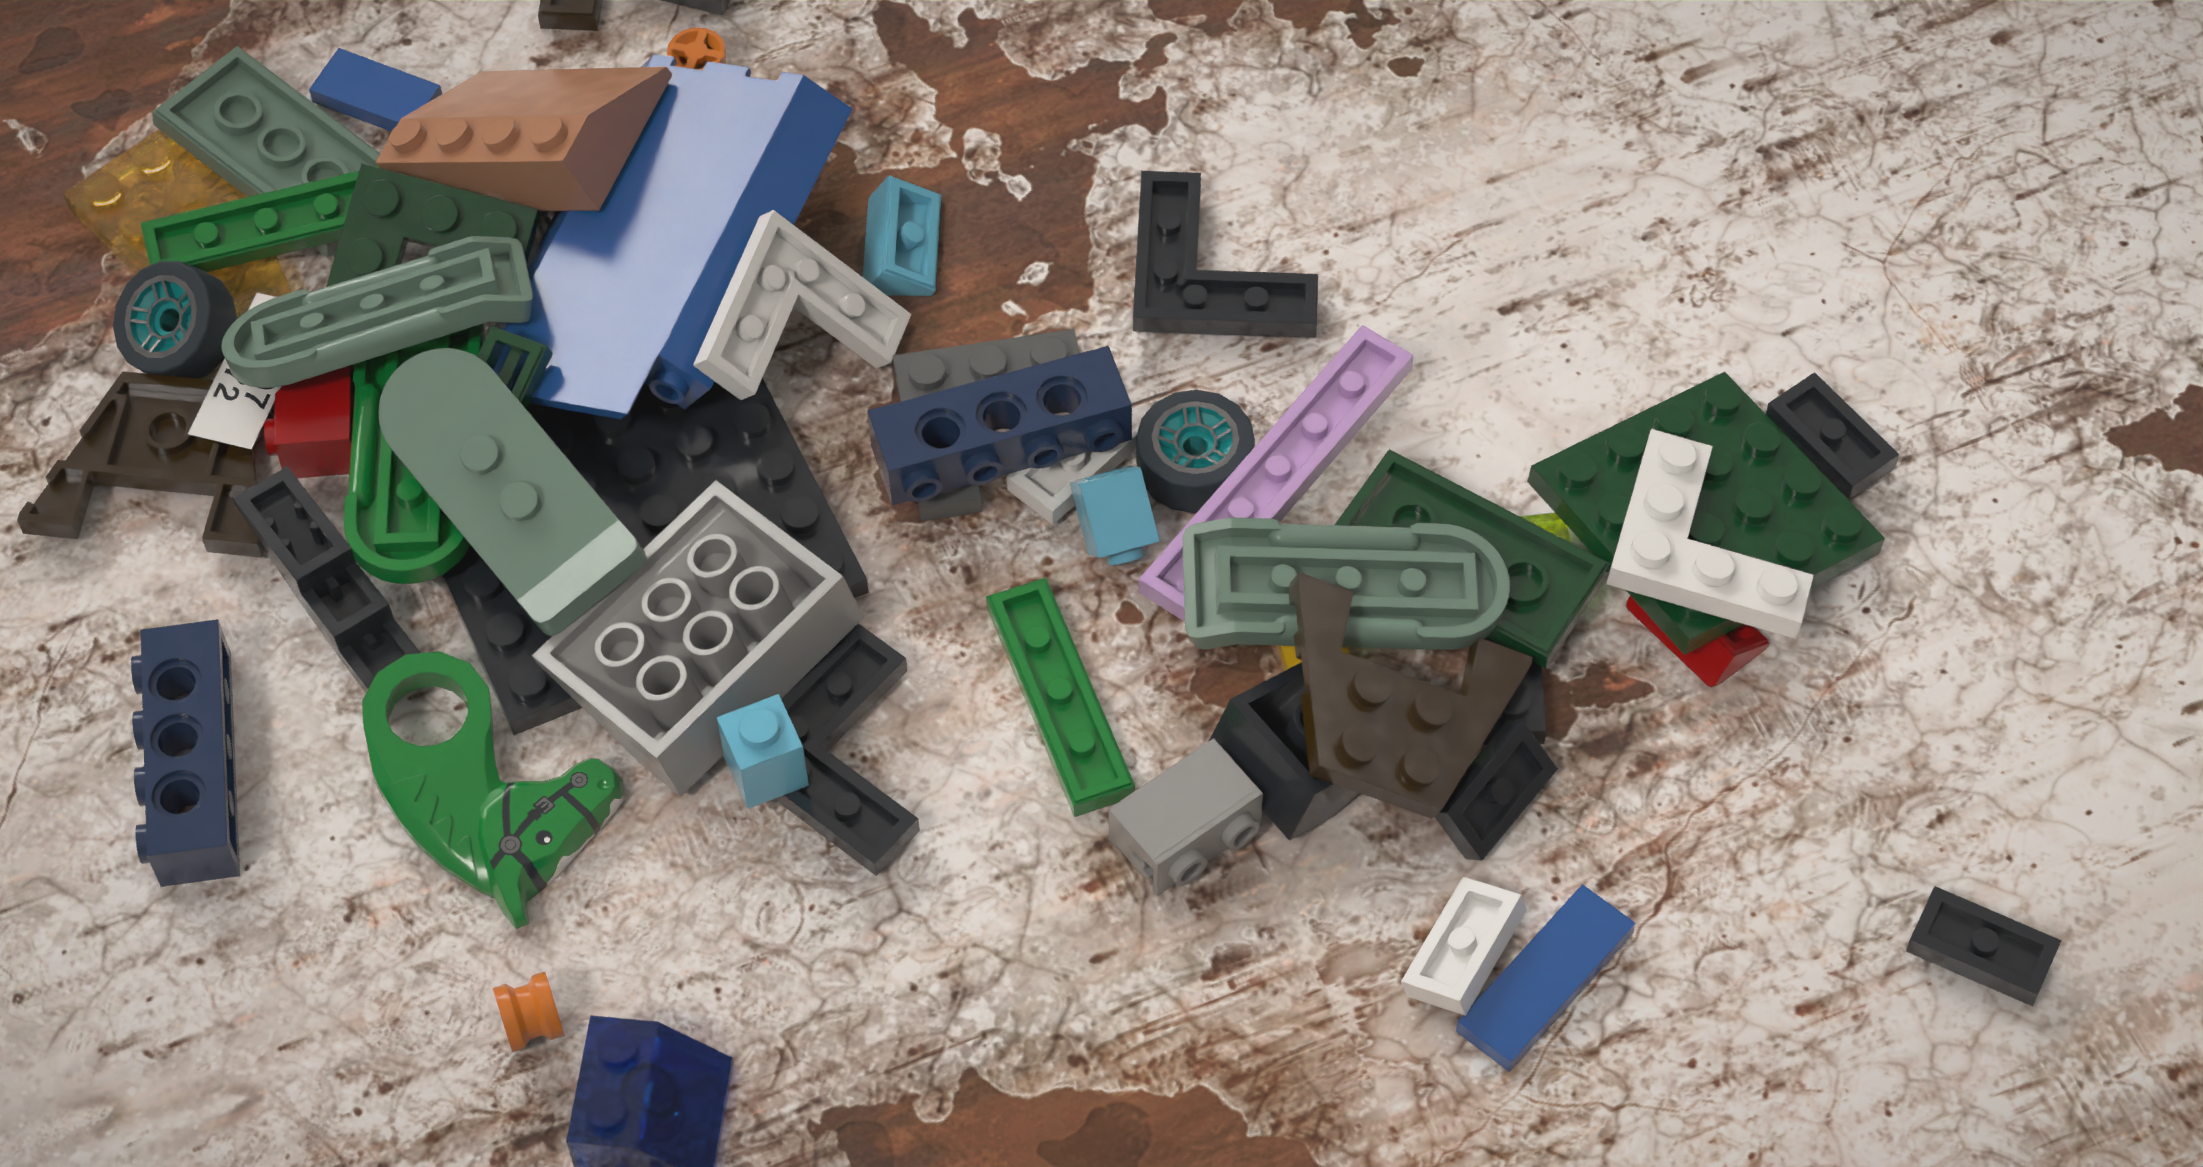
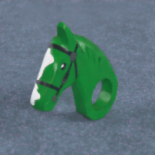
M443 652L404 655L376 674L362 700L363 727L374 781L383 800L402 829L443 870L478 892L495 898L503 914L515 929L529 924L527 901L541 892L565 870L588 842L616 813L624 801L623 780L616 769L597 758H588L576 763L561 776L545 781L506 783L501 781L495 761L493 716L489 687L470 663ZM421 687H440L452 691L464 701L468 709V715L462 728L451 739L437 745L417 746L405 742L391 730L389 725V717L395 704L407 693Z

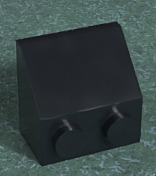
M1302 662L1231 698L1209 739L1210 741L1214 738L1263 793L1262 811L1289 841L1335 816L1358 794V792L1315 778L1309 774L1301 695L1305 692Z

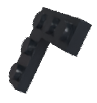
M1141 171L1133 331L1316 338L1318 274L1197 270L1201 173Z
M858 623L781 699L803 746L809 786L775 798V800L877 876L920 831L919 819L829 752L908 671L906 657Z

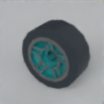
M159 261L141 269L125 285L116 303L113 330L117 348L131 366L146 374L200 379L209 375L225 359L222 352V340L229 327L237 320L233 296L220 279L180 261Z
M1196 389L1175 392L1155 402L1141 418L1136 436L1137 467H1141L1148 493L1153 499L1170 509L1197 513L1255 447L1251 420L1238 404L1219 393Z

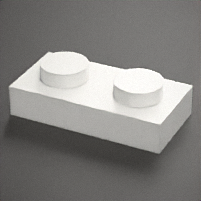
M1132 430V440L1120 443L1115 448L1105 452L1090 451L1061 459L1054 465L1046 468H1028L1007 475V490L1054 525L1075 506L1069 482L1114 470L1136 449L1137 433Z
M1462 877L1401 981L1407 997L1466 1016L1527 911L1522 895Z

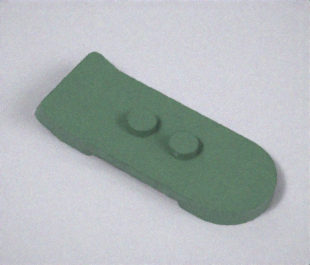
M470 236L429 250L428 256L315 291L308 292L307 289L278 296L248 310L229 327L222 340L223 355L232 375L240 383L257 388H272L296 383L486 322H528L531 318L533 293L522 243L518 239L510 237Z
M433 349L411 357L390 376L382 391L379 402V423L386 442L544 634L553 636L563 631L644 565L647 560L646 553L636 538L614 515L493 369L482 359L458 349Z
M1230 517L1192 524L1185 528L1182 536L1185 630L1195 647L1204 650L1236 644L1295 646L1294 635L1298 631L1295 605H1290L1288 590L1290 582L1299 572L1354 592L1342 647L1455 650L1469 647L1478 638L1484 639L1496 628L1509 598V574L1504 560L1498 551L1477 533L1451 524L1416 523L1411 525L1410 528L1279 524L1278 520L1269 518Z

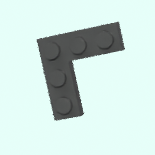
M1068 329L893 355L899 401H905L1079 354L1075 330ZM939 445V446H936V447H933V448L942 449V448H947V447H950V446H948V445ZM970 484L940 492L929 500L917 502L921 521L983 512L979 485Z

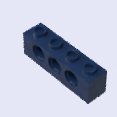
M1109 346L867 411L871 448L892 506L907 501H926L935 497L940 492L970 484H988L999 476L1028 468H1046L1054 465L1061 459L1090 451L1105 452L1115 448L1120 443L1132 440V404ZM1057 413H1070L1064 416L1055 415ZM1009 429L1006 432H996L995 430ZM939 445H948V446H950V447L942 448V449L933 448V447H936V446H939Z
M218 619L141 629V655L131 657L133 686L136 694H142L143 710L134 711L132 715L133 734L137 749H144V766L134 769L136 798L140 807L145 806L146 824L136 825L135 829L136 848L140 863L151 864L160 887L240 876L231 651ZM190 693L183 699L172 701L181 694ZM193 748L186 755L173 757L181 750ZM196 805L186 813L175 814L176 811L184 806Z

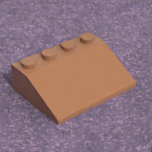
M668 67L481 71L402 117L397 126L391 131L389 140L375 164L381 169L524 205L539 211H599L671 79L672 73Z

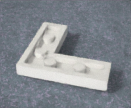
M772 210L759 217L693 366L740 400L755 395L794 307L877 369L892 362L893 355H895L911 313L776 211Z
M1651 429L1606 584L1796 639L1802 624L1813 575L1687 539L1713 446Z

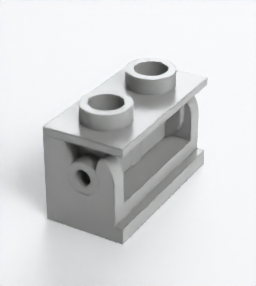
M1213 738L1109 808V841L1116 849H1120L1145 878L1150 879L1153 877V892L1158 896L1174 884L1184 886L1192 882L1203 872L1209 860L1227 848L1233 851L1246 845L1256 835L1261 826L1263 793Z

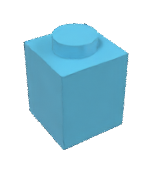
M1129 465L1069 482L1088 555L1097 558L1106 556L1108 565H1117L1144 557L1143 546L1160 542L1141 467Z
M779 694L717 717L723 755L747 809L809 786L803 746Z

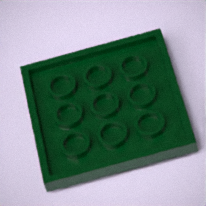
M1725 371L1531 465L1527 479L1529 485L1593 555L1611 563V565L1651 429L1713 446L1687 539L1812 574L1813 579L1810 590L1878 555L1885 540V537ZM1626 590L1684 655L1744 625Z

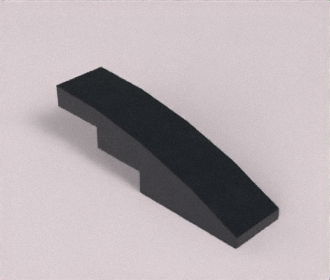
M288 466L233 498L235 506L273 564L365 693H367L379 671L404 655L421 653L394 619L389 603L357 564L350 545Z

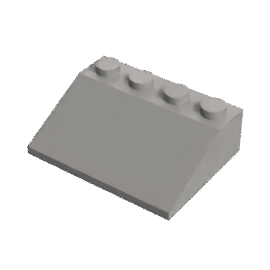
M717 480L643 549L647 560L639 570L563 631L553 635L532 655L536 663L620 745L680 797L723 756L717 717L777 694L782 699L864 618L841 574Z

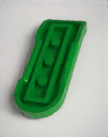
M484 324L354 364L353 382L355 385L348 494L345 497L344 532L356 562L367 573L380 580L397 584H414L434 579L452 569L464 557L470 547L469 542L386 442L379 423V402L382 391L390 376L400 365L417 354L433 349L451 348L478 356L486 339Z

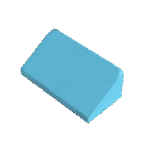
M890 175L871 194L867 211L863 278L885 295L932 296L936 289L941 194Z

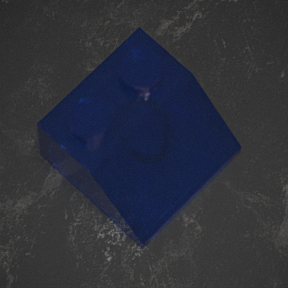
M590 1015L566 1139L573 1166L716 1167L734 1065L733 1057L657 1021Z

